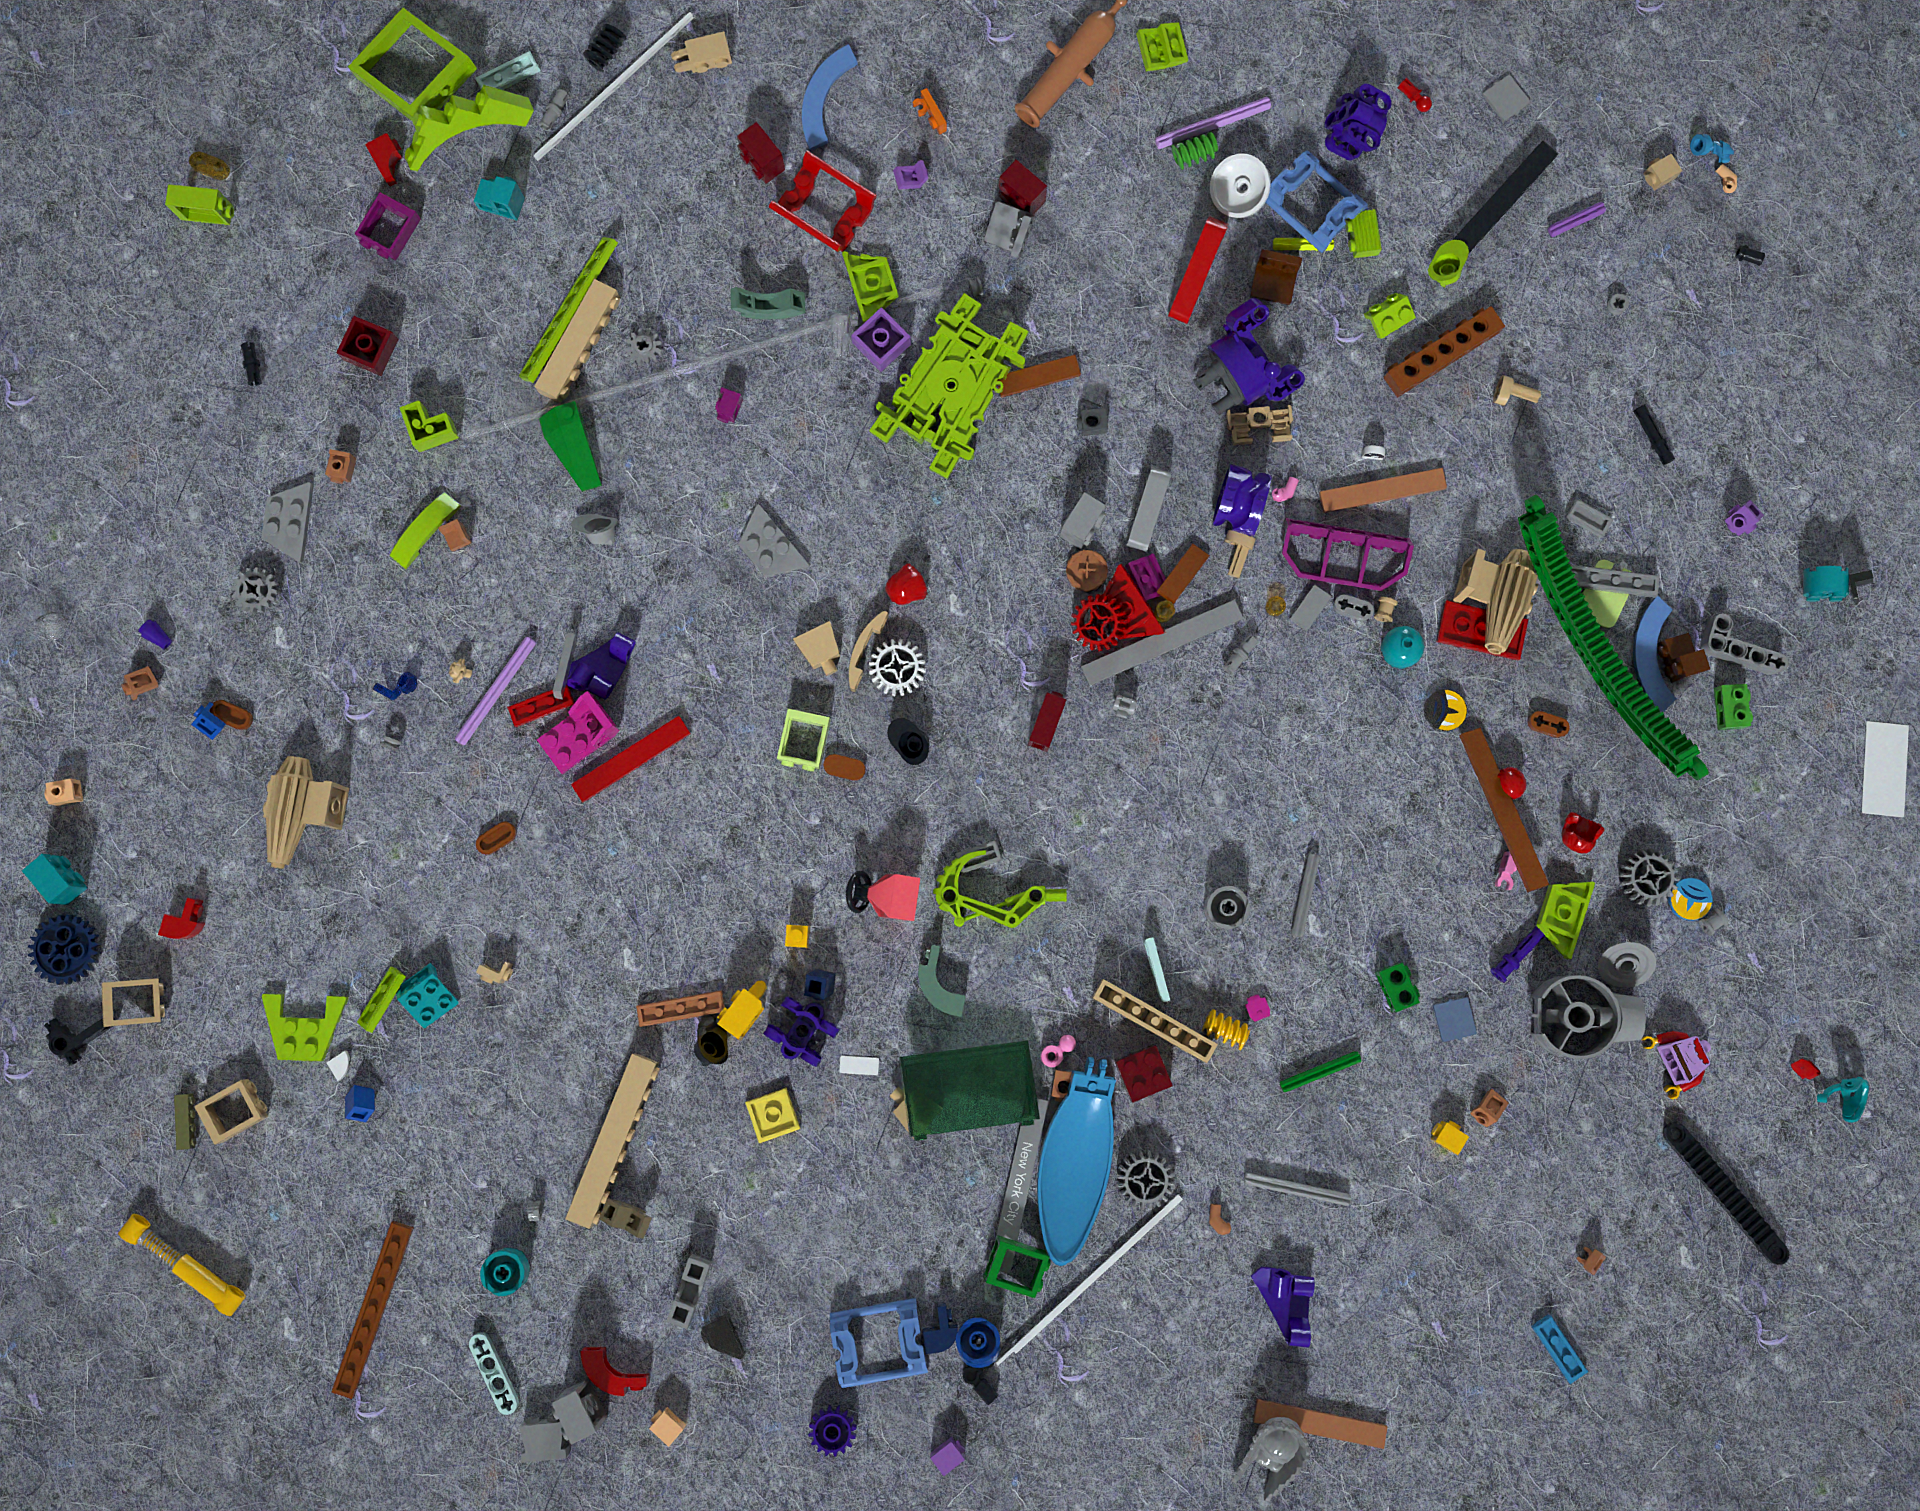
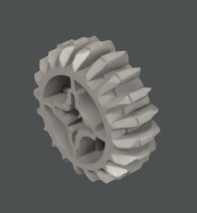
M1650 848L1647 851L1641 849L1638 853L1633 852L1631 853L1632 858L1625 859L1627 865H1621L1620 867L1625 873L1619 874V877L1625 880L1620 882V885H1626L1627 888L1623 893H1631L1629 896L1630 900L1636 899V903L1639 905L1644 903L1645 906H1651V904L1658 906L1660 901L1665 903L1668 901L1667 897H1673L1674 894L1671 890H1677L1678 888L1674 882L1680 880L1678 877H1674V873H1678L1679 870L1672 869L1675 862H1667L1669 859L1668 855L1662 856V851L1660 850L1654 853V850ZM1650 861L1656 863L1662 871H1656L1653 864H1650ZM1639 864H1641V866H1639L1640 873L1638 876L1635 877L1636 868ZM1647 875H1657L1652 877V880H1642ZM1662 878H1664L1663 885L1658 891L1657 889H1659V881ZM1637 884H1642L1649 894L1642 892Z
M1138 1150V1158L1133 1153H1130L1131 1162L1126 1158L1123 1159L1124 1163L1127 1164L1126 1168L1119 1165L1118 1168L1124 1173L1116 1174V1177L1123 1179V1181L1116 1183L1117 1187H1124V1189L1119 1191L1121 1196L1128 1194L1124 1199L1125 1202L1133 1199L1132 1207L1135 1208L1138 1202H1140V1209L1144 1210L1145 1203H1148V1208L1152 1210V1202H1155L1160 1207V1198L1165 1202L1168 1201L1164 1194L1165 1192L1168 1194L1173 1193L1167 1187L1168 1185L1175 1186V1182L1169 1180V1178L1175 1177V1174L1173 1172L1167 1173L1172 1166L1170 1164L1163 1166L1167 1159L1163 1157L1158 1161L1159 1153L1156 1152L1152 1158L1150 1150L1146 1151V1156H1143L1142 1150ZM1144 1162L1140 1173L1129 1174L1134 1166ZM1151 1163L1156 1164L1160 1168L1163 1179L1152 1176ZM1147 1173V1176L1153 1181L1147 1182V1185L1144 1187V1183L1139 1179ZM1128 1181H1133L1140 1185V1197L1131 1192ZM1162 1185L1156 1194L1147 1197L1152 1186Z

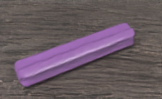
M1603 202L1590 206L1550 225L1547 229L1551 237H1555L1604 214L1606 207Z

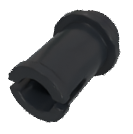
M1741 245L1737 249L1735 257L1739 261L1745 260L1760 266L1765 258V253L1750 249L1748 245Z

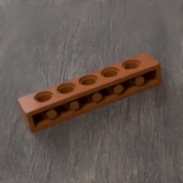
M1490 306L1486 310L1484 308L1479 309L1470 320L1467 321L1465 318L1456 324V329L1450 332L1449 329L1444 331L1434 343L1430 340L1421 347L1422 350L1418 353L1413 351L1404 357V362L1400 364L1396 362L1389 366L1384 379L1398 398L1499 334L1505 328V325L1493 307ZM1473 325L1479 326L1481 328V332H1477L1474 329ZM1456 336L1462 337L1464 343L1458 342ZM1439 347L1445 348L1447 354L1441 353ZM1422 358H1427L1430 361V365L1424 364ZM1404 369H1410L1413 372V376L1407 375Z

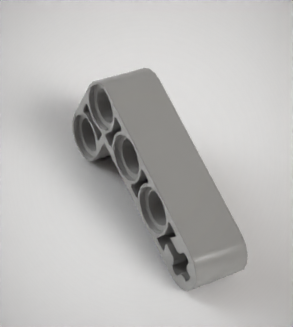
M1151 466L1126 546L1147 552L1172 472Z
M1722 613L1708 620L1700 646L1701 650L1704 649L1706 655L1767 675H1774L1787 669L1789 661L1782 653L1730 637L1733 620L1729 615ZM1717 620L1722 623V629L1717 626ZM1711 640L1716 642V649L1711 646ZM1732 646L1737 650L1736 656L1731 651ZM1752 653L1757 656V662L1753 661Z

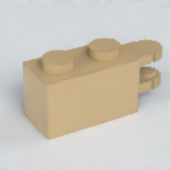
M724 31L684 41L686 48L671 53L674 61L689 58L687 61L674 65L675 71L679 73L692 70L693 73H703L708 69L724 68L728 64H732Z

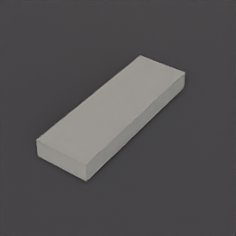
M568 632L566 634L553 687L554 697L563 700L577 642L575 633Z

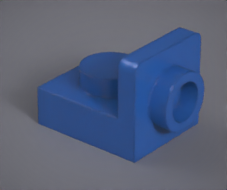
M209 702L206 707L201 705L193 714L196 718L191 725L213 740L226 724L209 712V709L213 706V703Z

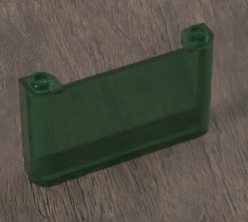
M1028 1040L899 1057L909 1137H914V1141L927 1140V1135L1021 1123L1022 1127L1034 1125L1035 1120L1040 1119Z

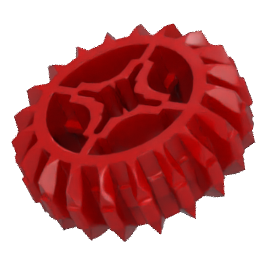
M1096 594L1095 599L1092 595H1089L1087 597L1088 602L1082 599L1080 602L1083 608L1075 606L1079 613H1072L1071 615L1073 618H1077L1076 621L1071 622L1072 626H1077V629H1074L1072 633L1080 634L1076 640L1081 641L1084 639L1083 647L1088 646L1090 643V650H1094L1097 645L1098 651H1103L1104 647L1106 650L1111 649V644L1114 646L1118 645L1116 638L1120 640L1124 638L1120 631H1127V628L1122 627V624L1128 623V620H1122L1121 617L1127 613L1126 611L1119 612L1123 605L1117 604L1114 606L1116 599L1112 598L1109 601V595H1104L1102 598L1101 594ZM1097 605L1105 606L1112 614L1103 615L1101 610H1098ZM1091 608V619L1084 625L1085 615ZM1097 618L1102 620L1108 619L1103 621V624H1100L1101 626H1091L1098 621ZM1115 621L1114 629L1108 636V625ZM1094 629L1101 636L1102 640L1094 639L1087 633V630Z

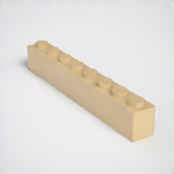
M636 1053L631 1055L565 1218L566 1220L588 1229L592 1228L594 1224L598 1225L602 1213L600 1212L601 1206L606 1203L611 1193L608 1191L611 1183H615L619 1171L616 1170L619 1162L623 1163L626 1157L627 1150L624 1149L627 1141L631 1142L634 1137L635 1130L633 1126L635 1121H640L644 1111L641 1109L644 1100L648 1101L652 1091L649 1088L652 1080L655 1081L660 1072V1068H657L659 1062Z

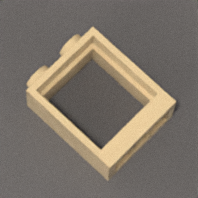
M159 978L101 983L103 1027L161 1022V1017H165L164 1004H160L159 997L164 995L163 983H159ZM152 985L154 1017L113 1020L112 988Z
M249 1079L240 1080L194 1106L214 1145L227 1141L268 1117L266 1113L267 1107L262 1100H259L256 1094L257 1088ZM239 1089L253 1117L226 1132L212 1104Z

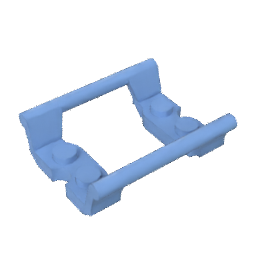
M1306 150L1294 160L1293 170L1285 169L1273 180L1265 203L1318 251L1323 253L1333 238L1345 228L1347 224L1345 222L1346 218L1354 219L1359 213L1369 208L1367 207L1368 204L1360 196L1351 193L1319 164V160L1313 154ZM1314 170L1339 192L1344 199L1328 212L1324 223L1312 234L1282 204L1284 194L1296 190L1311 176Z
M916 1298L829 1313L832 1345L834 1349H838L841 1353L840 1358L835 1361L841 1388L928 1373L923 1345L918 1344L915 1340L916 1335L921 1332ZM896 1310L901 1321L898 1326L901 1354L908 1363V1366L902 1369L863 1376L856 1375L858 1356L855 1338L848 1328L851 1319Z

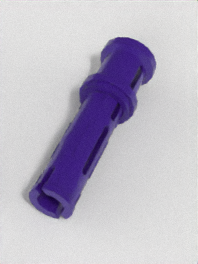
M1535 926L1510 954L1502 956L1503 960L1495 968L1492 967L1490 972L1500 982L1505 983L1507 981L1506 978L1514 970L1519 969V963L1545 935Z

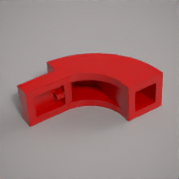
M584 1347L580 1351L586 1375L595 1386L606 1393L625 1396L628 1392V1387L632 1391H640L650 1383V1374H625L615 1370L607 1359L606 1347Z

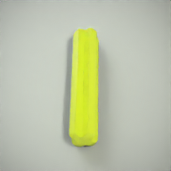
M1274 238L1272 243L1273 250H1317L1305 238ZM1334 239L1331 241L1326 250H1333Z

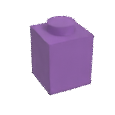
M951 1436L930 1453V1459L941 1474L945 1476L965 1460L964 1452L966 1450L959 1440L955 1441Z

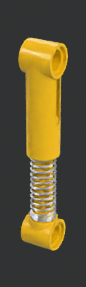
M132 1214L118 1232V1235L123 1240L133 1245L141 1244V1246L147 1248V1251H150L157 1258L166 1262V1265L169 1264L175 1275L213 1302L214 1307L226 1316L234 1314L246 1297L242 1290L233 1285H228L190 1255L180 1254V1251L176 1252L177 1249L170 1247L171 1244L167 1245L168 1242L164 1243L161 1237L155 1236V1233L150 1230V1222L138 1214Z

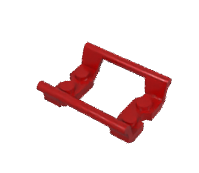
M806 151L803 158V167L793 179L796 185L795 188L791 191L786 190L778 202L772 200L769 208L833 250L844 252L855 237V234L852 232L853 228L856 226L862 227L870 216L877 195L810 151ZM820 169L856 192L857 203L850 206L834 227L832 238L793 214L794 211L799 210L813 192L815 180Z

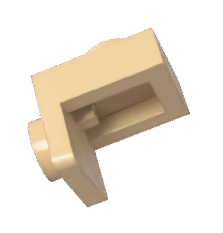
M505 962L500 972L486 965H479L476 973L480 974V979L492 984L495 981L500 984L508 981L512 976L513 969L511 968L513 964Z

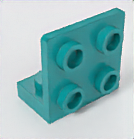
M431 963L403 982L396 993L397 1000L423 1028L432 1024L459 1003L457 998L438 979L436 968Z

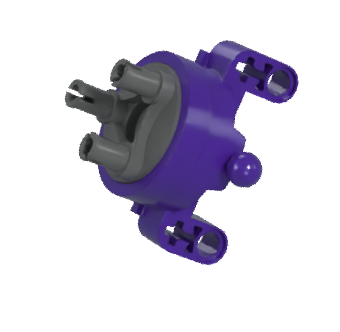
M1251 298L1227 315L1226 324L1223 325L1226 334L1208 346L1209 355L1213 363H1211L1208 369L1193 379L1200 391L1215 380H1219L1228 391L1227 395L1212 404L1218 415H1221V413L1233 405L1237 406L1241 402L1248 406L1264 394L1269 401L1271 399L1280 401L1300 388L1305 381L1304 374L1294 365L1287 364L1281 368L1278 363L1270 362L1265 352L1253 338L1250 331L1265 322L1269 316L1268 307L1259 299ZM1259 307L1258 312L1254 314V311Z

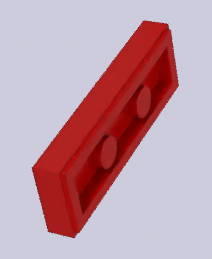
M566 685L563 700L555 698L552 689L507 708L514 727H518L575 704L569 686Z

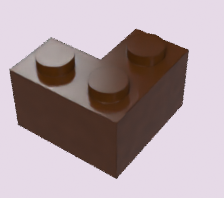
M1689 632L1657 643L1658 654L1665 664V675L1670 679L1671 683L1696 676L1711 669L1704 649L1695 652Z

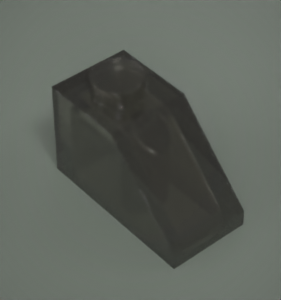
M729 1313L704 1323L701 1336L705 1344L708 1343L710 1348L737 1359L745 1356V1350Z

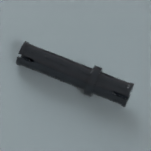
M1646 404L1633 410L1652 444V450L1656 451L1662 465L1664 466L1675 460L1676 458L1667 444L1668 440L1659 431Z

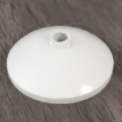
M1235 154L1227 157L1216 167L1211 177L1210 195L1214 205L1221 213L1229 217L1244 218L1253 215L1265 204L1269 196L1271 187L1269 172L1264 163L1252 155ZM1247 184V189L1242 191V186Z

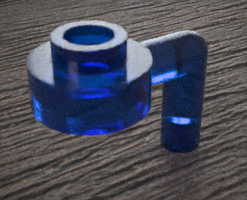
M405 672L400 676L395 689L390 690L376 683L373 690L390 700H395L402 693L409 694L417 688V677L410 672Z

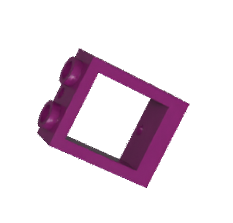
M379 192L356 230L355 235L360 240L359 244L370 250L372 247L377 250L376 253L385 259L390 257L397 260L421 218L413 209ZM386 209L406 220L390 248L369 238Z

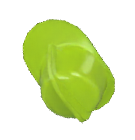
M1460 240L1445 242L1439 247L1429 265L1428 275L1444 288L1446 285L1455 283L1462 274V268L1469 254L1468 246L1465 242Z

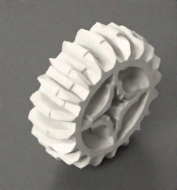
M891 639L890 647H888L886 642H883V651L879 647L876 648L879 656L876 654L871 655V658L876 660V662H869V666L875 668L870 670L869 674L877 675L872 678V682L880 681L877 688L881 689L885 686V694L889 692V689H892V696H896V690H900V695L904 696L903 689L907 688V691L912 693L910 686L913 685L915 688H918L919 685L916 680H924L919 673H926V669L920 668V666H924L926 663L925 660L918 661V659L923 657L922 652L915 654L918 650L917 646L910 650L911 642L908 641L905 646H902L903 640L899 639L898 645H895L894 639ZM898 652L908 654L913 661H902L898 656ZM891 653L892 661L884 665V667H880L884 657ZM895 658H897L899 666H903V669L900 668V677H898L895 669H891L894 667ZM911 668H915L912 677L903 683V674ZM881 674L894 675L897 684L886 681Z

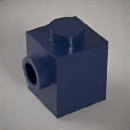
M815 969L806 974L804 996L813 997L816 1000H825L834 993L836 973Z

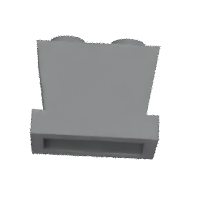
M553 1415L539 1420V1417H529L519 1426L525 1449L521 1453L522 1463L567 1458L570 1454V1444H565L566 1440L561 1432L562 1425L560 1420H556Z

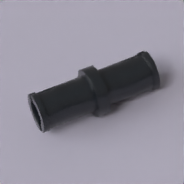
M248 342L241 344L244 358L242 364L243 368L246 369L248 385L253 386L254 382L255 386L262 384L258 368L260 367V362L256 357L255 344L249 342L250 346L248 347Z

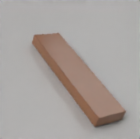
M720 990L637 1005L636 1008L639 1027L720 1013L725 1008L723 993Z

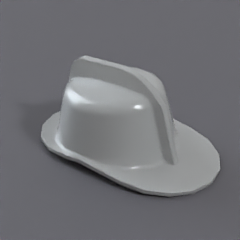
M585 514L575 518L571 522V527L577 532L584 533L592 544L612 545L615 537V526L618 521L616 518L598 514Z

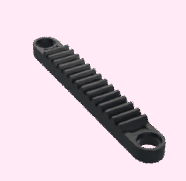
M1675 1122L1668 1123L1663 1128V1137L1765 1259L1777 1265L1786 1263L1790 1256L1787 1246L1776 1235V1232L1771 1229L1770 1225L1765 1222L1764 1218L1759 1215V1212L1735 1186L1729 1176L1724 1173L1723 1169L1718 1166V1163L1712 1159V1156L1706 1152V1149L1701 1146V1143L1692 1136L1685 1126ZM1677 1127L1680 1130V1137L1673 1140L1670 1136V1131ZM1775 1247H1779L1782 1252L1781 1257L1778 1259H1774L1771 1254Z

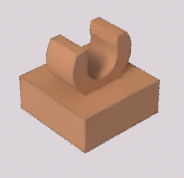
M1584 1247L1583 1250L1589 1254V1257L1584 1260L1578 1256L1577 1260L1584 1265L1583 1268L1586 1271L1595 1275L1606 1257L1596 1249L1592 1252L1588 1247Z

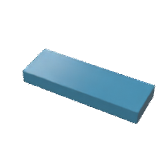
M1550 1314L1531 1326L1569 1384H1572L1588 1373V1370Z

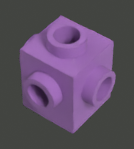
M1749 500L1741 507L1737 504L1728 511L1730 515L1725 519V522L1732 533L1740 536L1744 532L1749 534L1757 528L1756 523L1764 515Z

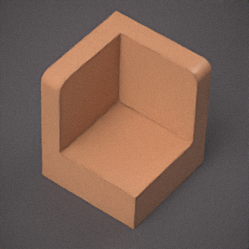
M458 519L438 527L452 552L471 544L464 525Z

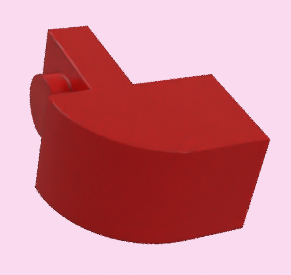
M187 898L181 917L164 914L158 935L171 939H190L198 935L205 926V923L197 921L203 913V900Z

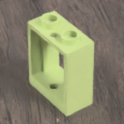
M788 709L777 759L782 761L781 765L794 767V764L802 765L803 770L814 772L815 768L820 769L831 722L830 717ZM793 721L823 727L815 762L785 755Z

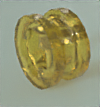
M1279 596L1271 597L1266 603V611L1271 616L1281 615L1286 608L1284 599ZM1276 601L1279 602V608L1281 610L1278 611L1276 609V611H1273L1271 609L1273 606L1271 602H1273L1274 604Z

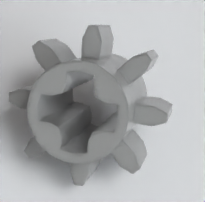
M1124 691L1122 696L1116 695L1112 708L1117 711L1116 716L1125 719L1127 714L1133 716L1137 700L1132 699L1134 694Z

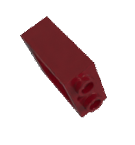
M1055 691L1046 693L1028 746L1048 752L1067 699L1063 698V694Z

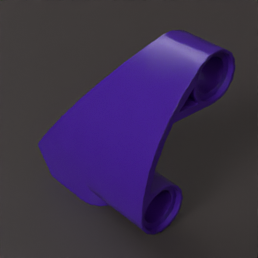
M1258 1268L1251 1274V1278L1270 1308L1286 1343L1289 1346L1309 1348L1311 1328L1308 1313L1310 1297L1314 1295V1277L1292 1275L1289 1271L1280 1268Z

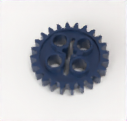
M57 915V919L50 917L49 923L42 922L43 929H35L38 936L30 937L34 944L28 945V948L33 949V952L29 953L28 956L34 957L30 965H37L34 972H42L41 979L48 978V983L56 981L57 985H63L64 982L65 984H72L73 981L80 982L81 977H88L86 970H95L91 964L99 963L95 955H99L102 952L96 950V947L102 945V943L95 942L99 934H92L95 927H87L89 921L81 922L82 917L75 916L73 919V915H66V917L64 915ZM68 929L70 935L69 938L66 940L64 937V933ZM49 943H51L52 945V951L50 953H48L47 946L49 945ZM79 946H81L83 950L80 956L77 954V949L79 948ZM62 960H64L65 967L63 970L60 968V963Z

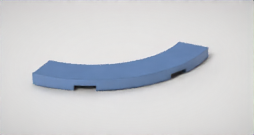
M849 44L830 55L816 70L807 86L802 105V125L805 140L810 151L828 143L823 127V106L831 86L845 72L858 65Z
M1657 596L1649 603L1640 618L1641 620L1635 632L1633 643V661L1637 679L1640 681L1644 693H1647L1648 698L1652 699L1654 705L1659 707L1660 712H1664L1677 698L1668 689L1659 671L1657 641L1663 623L1673 609Z

